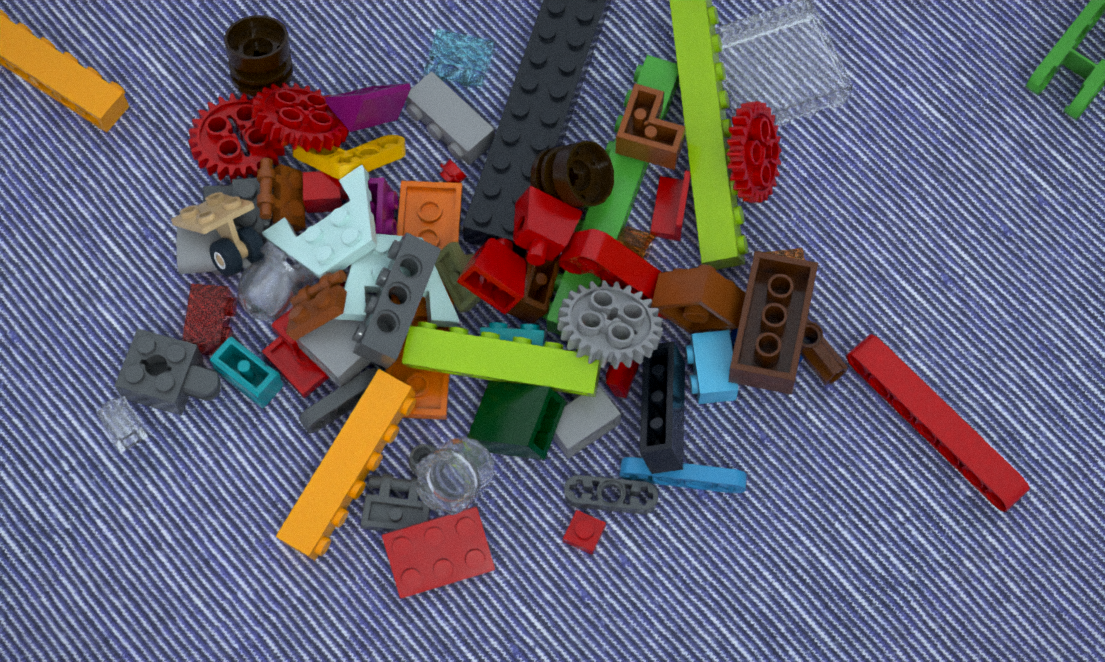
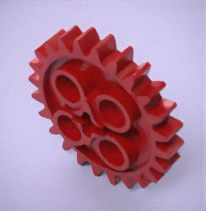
M282 83L281 88L272 84L271 89L263 87L262 92H257L256 98H254L251 109V118L255 119L254 125L262 127V134L270 133V140L280 139L282 146L289 143L292 144L293 150L301 146L306 152H309L310 148H314L319 153L322 147L331 151L333 146L339 148L341 142H345L349 134L346 126L326 104L325 97L332 95L323 96L320 89L313 92L310 91V86L308 85L302 89L297 83H294L293 87Z
M231 93L229 101H225L219 96L218 105L208 102L209 111L199 109L200 119H192L193 128L189 129L190 139L188 140L193 159L198 161L199 168L206 167L209 176L217 171L218 179L221 181L226 175H230L231 183L232 179H236L237 176L246 179L248 174H253L257 178V170L260 169V160L262 158H270L273 160L274 165H279L278 156H285V149L281 145V140H270V133L262 134V127L254 125L255 119L251 118V109L256 96L251 100H247V95L243 93L240 99H236L235 95ZM228 118L233 119L239 137L244 141L245 149L250 155L249 157L244 155L238 137L233 133L232 125Z
M761 101L746 102L741 104V108L736 109L737 116H732L734 127H729L731 139H727L730 148L726 155L729 157L730 163L727 168L732 169L730 181H735L733 190H738V198H743V202L762 203L763 200H768V195L773 194L772 187L777 186L775 176L780 175L777 165H781L779 153L782 152V149L779 148L778 144L781 137L776 134L779 126L774 125L775 115H771V107H766V103H761Z

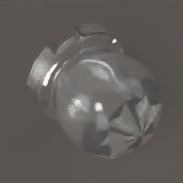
M267 241L259 249V251L265 254L263 256L264 260L252 263L241 275L238 283V300L249 316L271 322L277 320L293 308L290 299L298 294L299 286H303V283L312 286L317 277L298 262H295L293 266L285 261L288 256Z
M464 436L442 443L436 451L427 454L417 464L415 470H418V482L415 484V489L421 500L431 510L436 511L440 509L444 512H450L449 515H455L464 511L476 497L483 495L489 488L494 478V461L489 450L478 440Z

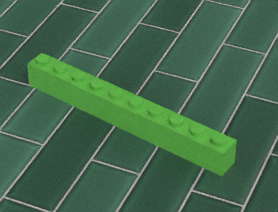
M647 55L644 64H638L633 81L639 85L664 91L663 110L660 119L665 121L679 84L678 66L676 63ZM630 89L626 94L624 107H627L632 92ZM619 115L614 127L615 133H618L623 118L622 115ZM615 138L614 142H608L605 150L611 159L614 169V185L611 194L604 203L584 208L587 211L584 220L579 219L575 232L597 229L609 234L620 242L649 163L616 154ZM566 270L564 274L559 273L553 289L557 293L554 301H550L547 314L543 316V319H546L547 331L561 335L562 331L557 330L559 322L557 320L563 299H568L570 291L577 293L579 285L588 289L591 281L597 287H601L603 280L592 273L577 275Z

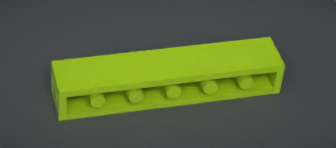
M418 322V326H410L406 336L402 364L408 368L496 382L546 386L558 392L596 397L601 369L600 360L596 359L593 363L588 364L589 356L586 354L580 358L576 357L577 348L576 351L563 350L564 345L555 342H545L544 346L531 345L532 340L523 337H513L512 341L500 340V335L492 332H481V336L468 335L469 330L460 327H450L449 331L437 330L436 324L428 322Z

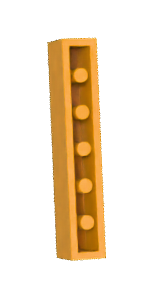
M0 9V65L107 133L129 107L124 95L126 93L125 90L113 81L108 83L103 80L102 76L92 67L84 68L81 66L78 60L70 53L64 52L62 54L56 50V47L44 37L37 38L23 23L15 24Z
M378 369L275 536L276 538L313 561L317 559L318 555L323 556L331 544L329 537L336 527L340 528L348 516L349 511L347 508L353 499L357 500L366 486L364 480L370 471L374 472L383 458L382 450L387 443L391 444L395 440L400 429L398 424L403 416H408L414 409L416 393L411 386Z

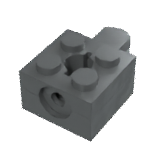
M139 328L136 330L114 385L122 399L181 416L189 396L211 401L221 391V381L217 372L201 366L204 358L198 345Z

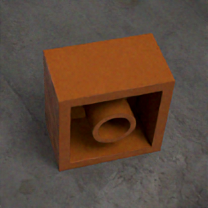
M699 265L697 268L691 269L675 268L673 271L658 274L651 308H658L660 314L689 334L737 329L746 293L738 288L732 280L726 279L716 272V269L712 266Z

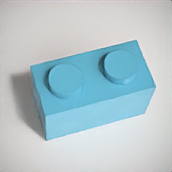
M730 330L691 334L690 345H685L686 362L693 365L694 375H689L691 394H697L698 404L736 400L739 390L738 384L728 382L733 355Z

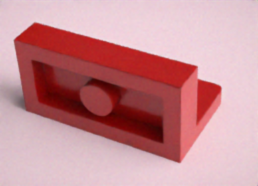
M685 170L684 180L660 176L650 229L651 237L681 240L690 186V171Z

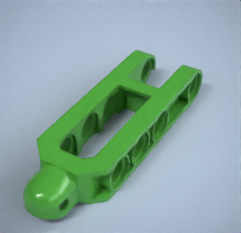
M1091 0L1037 67L1025 86L1036 95H1040L1063 65L1084 78L1085 81L1078 94L1063 111L1075 120H1078L1105 85V60L1102 59L1097 65L1075 51L1105 13V0Z

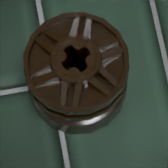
M266 15L244 17L231 24L225 32L224 44L229 60L228 67L233 86L242 93L256 96L257 92H262L263 87L271 89L272 84L280 88L282 83L288 85L292 80L293 65L289 52V36L285 25L278 19Z
M585 140L542 150L534 158L530 182L531 186L574 208L582 209L594 207L606 201L614 185V169L605 149L596 142Z

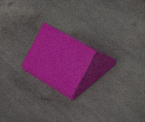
M410 83L376 85L325 97L326 104L346 128L353 132L398 120L411 88Z

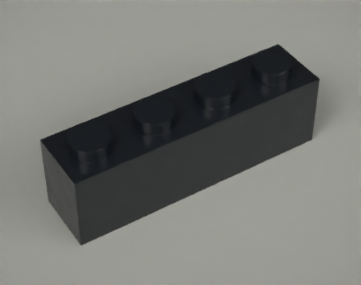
M674 341L659 343L657 350H653L650 358L645 356L643 358L640 454L651 474L683 470L685 361Z

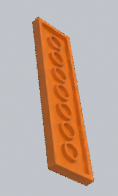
M401 181L397 236H404L407 232L415 237L423 238L424 241L441 250L448 243H459L463 194L462 183ZM444 284V287H445V289H446V291H447V293H448V295H449V298H450V300H451V302H452V304H453V307H454V309H455V303H454V301H453L451 295L449 294V292H448V290H447V288H446V286H445V284ZM392 294L391 301L395 304H400L398 297ZM425 297L421 298L411 326H418V322H428ZM437 327V330L449 331V327ZM405 338L397 360L385 370L389 375L411 386L416 393L414 409L408 416L404 415L403 418L447 420L450 374L404 366L402 358L406 342Z

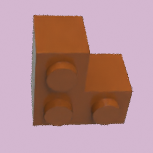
M634 83L616 135L615 153L675 170L684 143L685 126L660 119L663 110L664 91Z

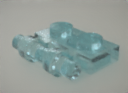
M437 29L429 57L430 60L437 61L438 64L426 63L424 74L428 75L432 71L443 82L445 79L461 82V85L471 87V85L482 87L485 75L477 74L475 71L488 72L495 42ZM451 64L465 68L464 70L449 68Z

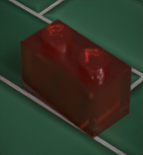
M191 284L182 341L198 345L202 355H213L229 337L233 336L232 327H229L231 316L235 317L237 299L233 298L229 286Z

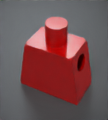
M530 186L517 199L515 204L513 241L516 245L528 250L526 260L531 265L541 266L545 263V260L553 261L567 246L579 222L582 211Z
M489 238L473 254L456 282L505 315L524 297L527 263L525 259L512 251L513 244L510 240L506 238L497 240Z

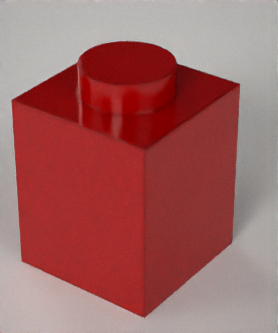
M322 171L303 172V202L306 212H333L335 209L343 206V200H348L349 197L339 182L340 179L334 178Z

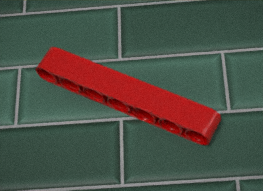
M869 334L846 355L850 366L997 509L1007 512L1029 491L1030 487L1027 481L877 336Z

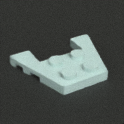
M360 165L341 178L339 182L350 201L335 209L330 215L315 225L307 228L299 236L296 235L293 227L285 217L263 231L262 235L269 243L278 247L287 256L292 257L319 279L329 272L335 273L338 270H344L377 247L374 215L370 208L372 196L368 188L369 173L363 165Z
M376 234L377 247L350 265L347 280L343 287L347 291L344 313L335 319L364 321L366 317L364 312L366 306L365 292H378L380 286L375 283L382 268H388L391 259L387 257L390 246L394 240L400 241L403 236ZM434 266L422 296L426 299L428 323L436 324L437 327H456L459 323L458 315ZM400 267L401 272L405 276L411 277V273L407 268Z

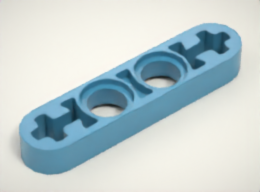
M637 457L622 458L619 474L625 480L725 493H743L746 491L747 473L741 470L683 463V470L651 474L643 458Z

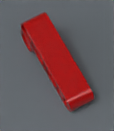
M597 229L574 232L558 260V265L572 274L592 273L601 280H605L611 287L614 286L616 281L619 282L620 289L623 290L630 285L631 293L643 292L642 300L652 299L653 301L658 274L661 273L660 270L612 236ZM658 313V317L667 319L662 314Z

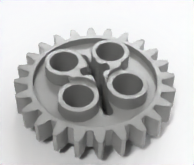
M605 280L602 281L601 287H597L591 281L588 289L579 285L577 293L570 291L568 299H563L557 318L559 320L557 330L562 331L561 340H568V350L578 349L577 358L585 354L589 356L588 364L593 363L597 359L600 360L601 368H604L607 362H611L614 369H618L619 362H623L627 368H631L632 360L642 364L644 356L650 358L653 350H657L663 328H661L663 319L657 317L659 313L658 308H651L652 299H641L642 291L633 294L631 293L630 285L624 290L620 289V284L617 281L613 287H609Z

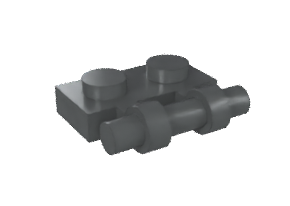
M383 473V476L370 475L368 487L380 489L379 495L366 494L361 519L362 529L390 532L429 520L431 502L419 501L421 494L433 496L435 483L423 482L422 478L412 477L411 480L394 478L393 474ZM392 491L409 493L408 499L390 497Z

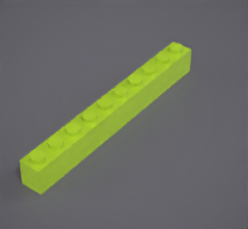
M670 0L701 263L712 266L716 270L745 265L744 254H748V244L745 235L741 234L740 227L745 222L742 207L738 206L737 203L738 190H733L735 181H730L732 169L727 168L730 163V159L726 155L730 148L727 139L731 137L729 127H732V123L726 117V109L730 108L728 93L726 90H723L722 80H726V71L723 62H719L718 52H722L723 48L720 35L716 34L715 24H719L718 12L716 7L712 6V0Z

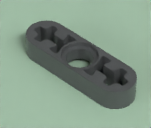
M371 368L364 371L307 408L299 417V421L308 433H315L353 409L378 370Z
M574 475L566 481L564 486V496L567 503L577 508L648 514L656 508L658 503L656 487L644 481ZM580 484L583 485L584 491L593 492V485L598 486L597 501L592 500V493H582L581 498H575V493L570 490L576 489V485ZM607 487H615L619 490L621 496L616 502L610 503L603 499L602 491ZM626 489H631L630 496H640L641 491H646L647 496L653 498V500H647L646 505H641L638 498L629 497V504H624Z

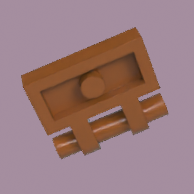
M262 158L260 160V169L257 170V181L260 183V194L257 195V207L260 208L259 217L261 219H271L273 213V224L285 217L294 231L299 232L305 228L303 171L283 164L273 169V160Z
M343 270L323 275L318 283L312 286H304L298 290L297 295L290 299L294 308L289 313L286 334L294 341L344 313L347 291L340 284L347 280V276Z

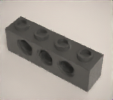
M407 232L400 241H393L387 253V257L391 259L388 268H382L375 283L380 286L376 296H370L365 306L364 312L368 314L365 324L360 322L353 335L352 340L357 342L353 350L354 354L387 369L397 360L441 251L440 248ZM400 267L407 268L411 273V277L405 276L401 272ZM388 294L397 296L400 304L393 303L389 299ZM377 321L385 323L389 332L381 331Z

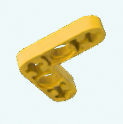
M385 135L347 151L333 146L331 151L322 147L319 153L314 148H310L309 152H306L303 147L298 146L296 150L292 148V154L294 158L334 178L341 179L360 165H363L367 172L399 160L406 155L404 137Z

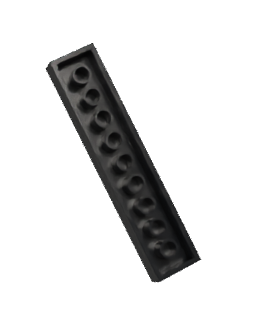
M543 0L462 226L464 242L482 246L489 238L496 240L506 238L512 242L513 252L519 256L525 254L526 249L516 245L513 241L516 201L531 186V167L534 158L542 150L558 147L563 143L611 0Z

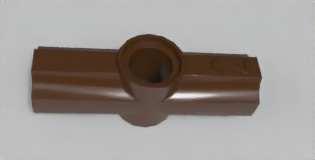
M807 318L804 337L812 338L815 343H802L800 354L825 386L833 384L847 372L848 367L823 337L821 327Z

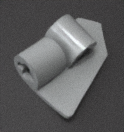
M177 227V266L180 274L213 272L216 275H223L213 264L209 252L210 245L222 238L216 229L206 234H201ZM247 258L242 259V268H253L255 265L251 264Z

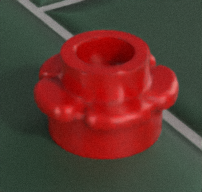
M451 159L444 165L440 164L443 171L439 175L446 182L461 183L467 177Z

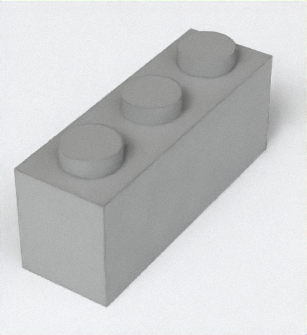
M432 71L411 88L406 99L408 114L415 121L421 120L427 126L428 132L437 141L441 139L447 144L449 152L457 160L462 158L470 165L491 147L495 137L494 128Z

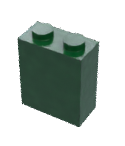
M489 381L467 439L486 453L545 460L566 401L550 387Z

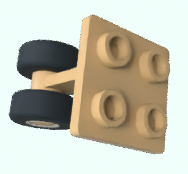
M218 192L205 198L206 201L199 205L183 208L178 216L171 219L173 226L201 234H206L214 229L217 230L222 238L210 245L209 252L213 264L224 276L230 277L240 272L243 267L242 259L247 258L251 264H255L265 257V246L257 231L250 226H244L236 230L233 219L255 208L252 201Z

